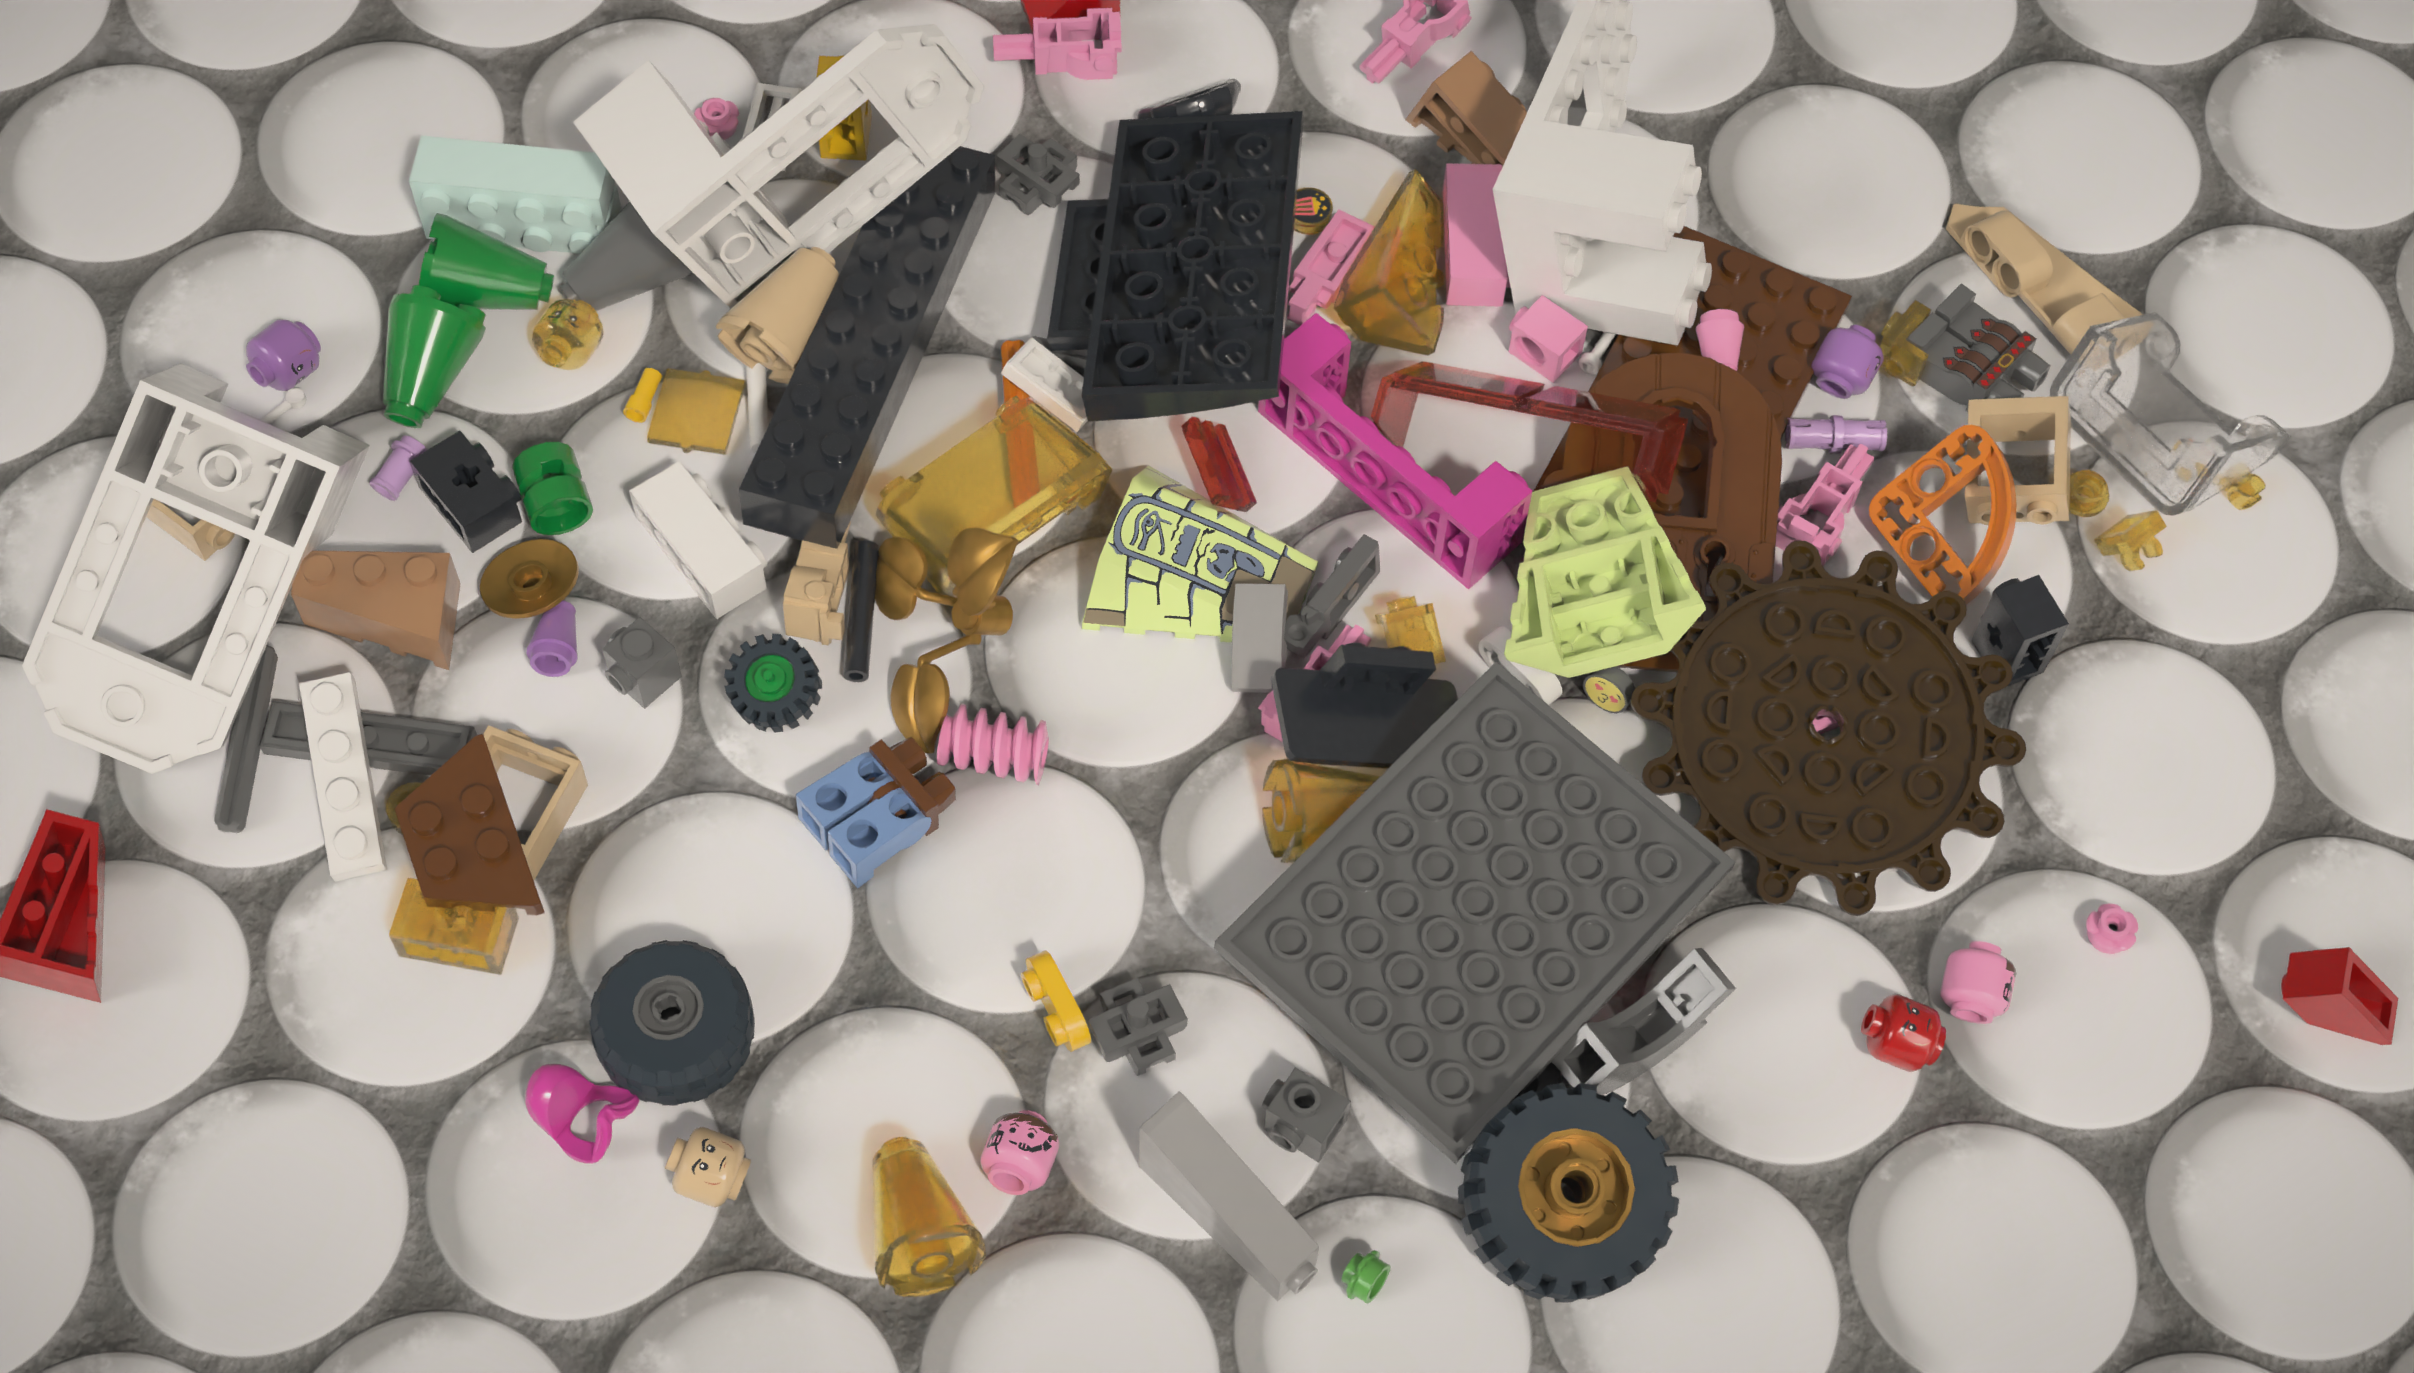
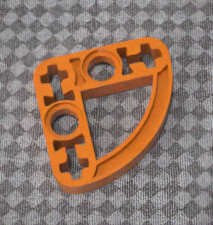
M1972 424L1963 425L1953 431L1881 489L1872 498L1869 506V516L1874 525L1932 597L1946 588L1945 582L1934 571L1941 564L1954 578L1957 579L1963 575V578L1958 582L1959 587L1962 589L1958 595L1962 597L1966 605L1986 588L2001 567L2012 541L2017 511L2015 485L2009 465L2002 451L1984 429ZM1970 439L1972 442L1978 443L1983 440L1977 446L1981 452L1978 457L1973 459L1967 454L1959 459L1966 452L1963 447L1965 441ZM1947 454L1954 462L1957 459H1959L1955 464L1962 471L1957 475L1955 474L1954 470L1944 460H1942V458H1944ZM1930 468H1939L1945 473L1944 485L1936 492H1923L1920 488L1921 476ZM1986 470L1991 491L1990 521L1982 546L1974 560L1967 567L1927 516ZM1890 502L1897 506L1903 504L1899 511L1912 526L1903 531L1890 517L1883 520L1888 515L1885 506ZM1923 535L1933 537L1935 550L1931 557L1921 561L1914 560L1910 554L1912 542ZM1947 556H1949V557H1950V559H1949V560H1947V561H1944V560H1945V559H1946V557H1947Z

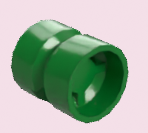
M544 442L522 451L515 458L512 465L513 473L520 494L524 497V506L534 531L543 535H561L583 526L591 518L593 506L585 482L581 480L582 475L574 450L568 444Z

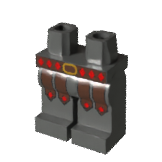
M1961 283L1936 308L1935 314L1932 312L1907 338L1899 367L1954 402L1967 405L1965 409L1967 412L1969 400L2023 398L2025 394L2010 384L2013 380L2030 391L2035 392L2045 381L2051 367L2040 356L2032 352L2037 338L2026 331L2021 333L2014 324L2006 320H1999L1974 302L1976 293Z

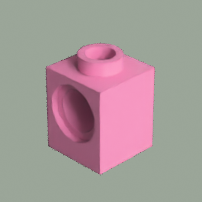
M1542 295L1530 308L1522 307L1512 319L1509 326L1512 335L1508 352L1554 383L1582 354L1588 326Z

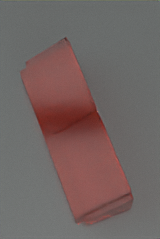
M1426 361L1419 362L1383 377L1371 413V418L1374 420L1373 423L1385 438L1393 445L1401 447L1404 446L1419 393L1641 435L1643 439L1633 475L1650 501L1655 503L1658 493L1668 494L1688 423L1687 418L1679 417L1680 409L1559 386H1553L1543 391L1545 385L1543 383Z

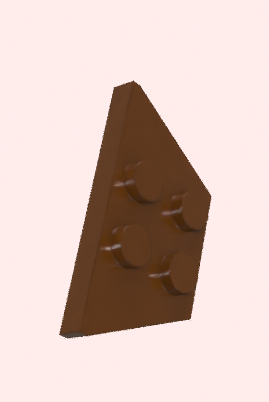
M483 734L477 735L394 808L427 907L453 909L457 906H467L475 911L495 912V907L525 909L527 915H540L545 912Z

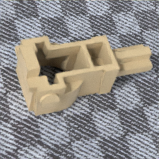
M849 522L837 549L802 540L796 565L791 570L784 592L783 611L787 636L822 642V645H829L832 639H843L845 632L844 614L837 613L849 574L848 545L845 541L851 522Z

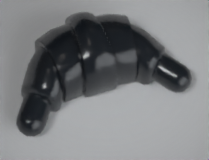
M1228 79L1224 83L1216 84L1157 106L1143 108L1138 112L1137 119L1230 115L1241 91V84L1236 79Z

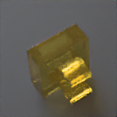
M2158 510L2130 514L2099 535L2094 541L2102 556L2120 554L2121 562L2128 571L2142 570L2145 565L2139 555L2140 548H2142L2147 558L2161 556L2163 554L2162 545L2154 536L2167 526Z

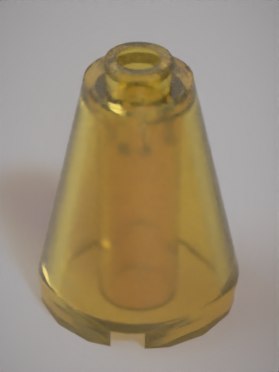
M1289 759L1273 760L1267 768L1263 782V791H1272V807H1262L1265 836L1271 854L1274 858L1282 857L1280 861L1282 863L1295 862L1380 776L1318 764L1296 762Z
M897 1137L885 1142L872 1159L875 1272L879 1285L884 1289L886 1284L893 1286L895 1295L902 1297L927 1296L945 1291L956 1285L953 1276L959 1274L967 1267L970 1276L979 1269L986 1257L983 1237L922 1142L907 1137Z

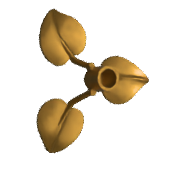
M967 528L956 536L952 543L947 563L949 578L956 585L953 589L955 597L929 592L921 588L928 572V562L923 551L915 542L907 538L892 537L884 540L879 548L875 600L879 610L887 618L892 620L908 618L915 609L918 597L925 601L953 606V624L957 629L966 634V636L921 655L918 658L917 666L903 664L895 675L891 689V708L894 720L906 739L912 737L923 749L924 753H934L935 742L947 715L950 698L949 684L944 672L937 665L930 663L967 645H979L981 643V635L1001 636L1006 634L1011 627L1013 620L1011 603L1006 597L997 596L996 594L1004 580L1018 543V539L997 534L983 528Z

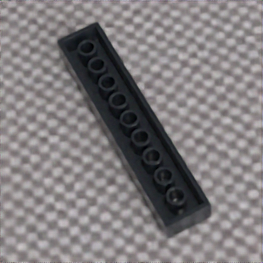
M959 146L862 226L739 488L743 525L835 549L838 548L995 195V155Z

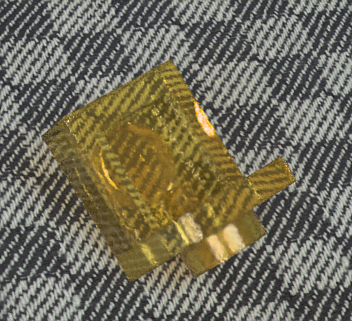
M1917 300L1903 314L1896 311L1888 320L1881 333L1883 340L1880 348L1882 349L1884 359L1880 367L1884 368L1890 376L1901 379L1910 386H1915L1919 382L1928 360L1926 352L1907 341V338L1931 312L1930 308Z
M1415 595L1386 602L1388 611L1375 614L1377 624H1383L1388 648L1404 646L1411 650L1433 652L1435 664L1446 662L1433 603L1417 604Z

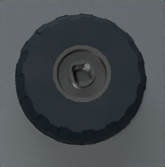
M664 940L653 942L648 946L640 949L636 948L629 952L613 967L611 966L602 977V981L597 991L594 992L590 1005L591 1019L589 1023L591 1038L601 1065L618 1087L629 1090L631 1094L637 1095L639 1100L646 1103L648 1101L662 1104V1106H678V1104L694 1103L705 1099L720 1088L723 1089L734 1079L738 1070L744 1066L750 1054L752 1039H754L755 1021L752 1000L742 976L736 967H733L725 959V956L714 949L701 946L696 942Z

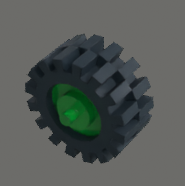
M773 633L772 640H767L764 634L755 636L756 644L750 646L745 641L740 645L743 653L740 656L733 653L730 657L729 662L732 664V669H725L724 678L728 682V685L724 686L726 694L731 700L730 703L749 725L753 723L757 729L765 732L767 727H771L774 733L783 732V726L789 724L791 729L800 726L797 719L802 715L808 720L813 714L810 709L812 703L817 706L821 697L817 691L822 689V680L818 675L819 669L804 647L802 648L793 638L789 637L788 641H786L781 634Z

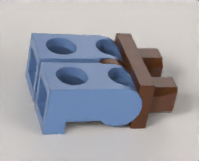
M912 737L890 748L881 739L869 747V752L856 756L796 794L798 819L825 851L829 849L831 858L857 889L874 877V869L899 851L914 845L924 834L928 836L939 828L938 815L956 800V789L944 773L939 771L921 784L913 776V774L927 766V757L923 749Z

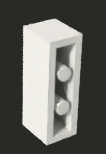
M678 461L629 490L635 517L716 619L767 589L763 571L767 567V562L763 553L753 541L746 544L738 534L740 529L735 518L726 507L721 509L716 507L711 500L712 493L707 483L698 473L691 476L683 464Z

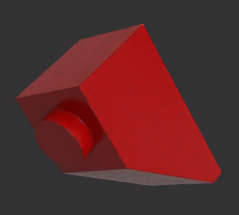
M2350 947L2290 953L2287 974L2283 976L2281 982L2282 999L2307 1024L2379 1045H2392L2399 998Z

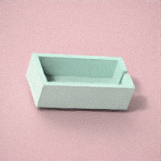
M421 135L409 178V184L426 239H435L429 237L434 217L437 213L448 215L512 247L527 248L536 252L557 251L580 255L622 210L617 186H614L615 180L595 152Z

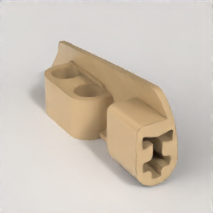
M1953 205L1946 230L2005 296L2011 298L2019 296L2081 367L2086 368L2106 358L2148 329L2151 323L2150 319L2096 280L2005 207Z

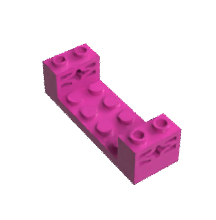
M1315 313L1284 339L1279 397L1259 401L1258 412L1469 590L1522 543L1533 491L1518 473L1508 471L1495 461L1456 496L1453 495L1448 485L1441 478L1429 475L1415 463L1414 458L1405 448L1393 445L1379 433L1378 428L1369 418L1357 415L1344 404L1342 398L1346 395L1352 341L1349 340L1341 327L1334 323H1328L1318 313Z

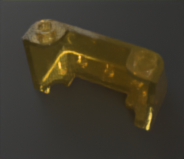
M1018 396L1012 397L999 407L995 413L996 418L905 480L903 476L895 478L879 493L882 501L878 505L876 517L893 537L907 538L921 548L928 562L926 578L939 594L955 597L953 589L956 585L949 578L947 563L952 543L956 536L964 529L983 528L997 534L1011 536L1018 539V545L1061 513L1065 512L1066 515H1069L1075 510L1077 505L1083 511L1102 497L1113 468L1097 450L1032 397L1022 400Z

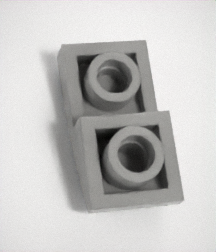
M1235 584L1232 629L1233 692H1272V675L1278 668H1285L1287 644L1284 634L1288 590L1285 584Z

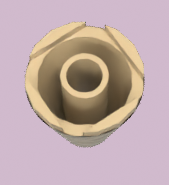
M818 247L798 249L721 317L716 324V329H722L718 334L720 342L747 367L753 369L757 363H760L772 370L768 377L769 379L788 384L839 277V273L834 267L836 264L834 258Z

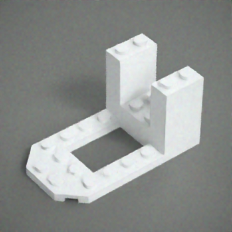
M1578 0L1493 187L1515 314L1524 306L1530 308L1543 295L1587 325V329L1678 345L1685 327L1691 328L1694 324L1697 313V297L1700 291L1705 292L1708 289L1712 274L1711 264L1706 263L1704 242L1673 237L1674 233H1680L1683 229L1686 218V203L1689 196H1696L1698 193L1702 175L1701 167L1695 166L1693 145L1614 132L1616 128L1623 126L1626 118L1627 104L1625 96L1630 64L1634 60L1637 50V37L1631 34L1630 26L1633 16V4L1627 2V0ZM1583 88L1586 114L1580 126L1568 125V109L1572 100L1579 99Z
M936 24L875 30L866 39L855 45L849 53L827 71L819 75L787 104L780 107L753 132L741 139L733 148L717 132L713 136L708 134L673 85L649 60L632 72L597 103L593 104L573 123L651 232L731 309L798 249L818 247L830 253L967 140L971 128V123L967 120L969 110L973 103H979L984 85ZM869 99L899 137L888 146L882 148L875 157L852 176L843 180L836 189L814 207L805 211L797 221L790 225L762 186Z
M182 363L139 381L22 664L31 686L35 685L46 709L44 715L54 734L151 774L194 756L219 749L225 744L303 558L333 534L370 445L324 425L300 438L226 406L221 401L228 383ZM153 499L250 540L193 676L97 636Z

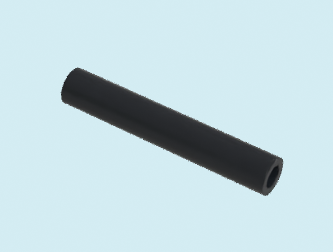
M861 540L854 545L843 677L851 682H864L869 678L876 592V568L879 554V545L870 540Z

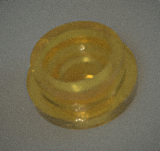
M2080 470L2071 474L2069 512L2080 517H2093L2100 514L2106 508L2110 496L2105 479L2097 472L2091 470ZM2079 493L2086 495L2088 498L2080 496Z

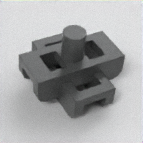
M1019 134L996 155L998 169L1007 176L999 185V195L1006 200L1014 199L1020 204L1021 210L1027 215L1032 214L1043 202L1051 207H1056L1062 201L1061 196L1068 189L1074 190L1080 184V174L1075 171L1077 168V155L1052 138L1041 144L1033 143ZM1020 156L1025 159L1021 164L1016 161ZM1049 172L1052 173V175L1046 181L1042 179ZM1023 186L1030 189L1027 194L1020 190Z
M1137 977L1100 993V1002L1104 1012L1089 1018L1088 1027L1091 1033L1095 1035L1106 1062L1126 1056L1136 1076L1146 1073V1069L1163 1061L1169 1063L1176 1059V1052L1168 1037L1184 1030L1187 1027L1188 1018L1170 984L1146 994ZM1132 995L1133 1000L1116 1006L1115 1001ZM1160 1007L1166 1017V1019L1164 1020L1162 1019L1158 1011V1008ZM1155 1041L1157 1046L1144 1052H1139L1138 1048Z

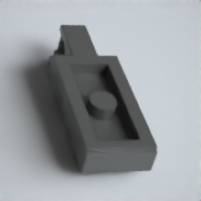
M1363 534L1353 548L1347 547L1343 550L1336 561L1334 572L1325 583L1319 582L1311 590L1306 606H1303L1301 614L1290 615L1286 620L1284 639L1288 650L1304 659L1321 637L1326 640L1380 573L1378 541Z

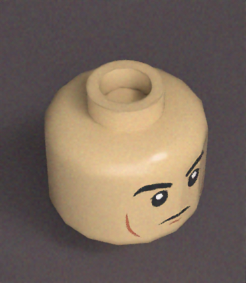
M699 1127L691 1133L688 1141L677 1137L665 1169L675 1172L672 1188L677 1194L711 1207H719L725 1203L727 1198L736 1200L751 1160L744 1157L745 1147L741 1141L706 1127Z

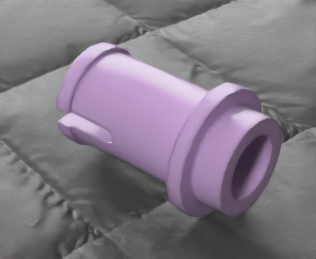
M403 436L400 441H393L391 444L392 453L376 476L369 482L370 486L377 493L389 500H397L399 493L414 474L410 460L427 451L423 444L409 436Z

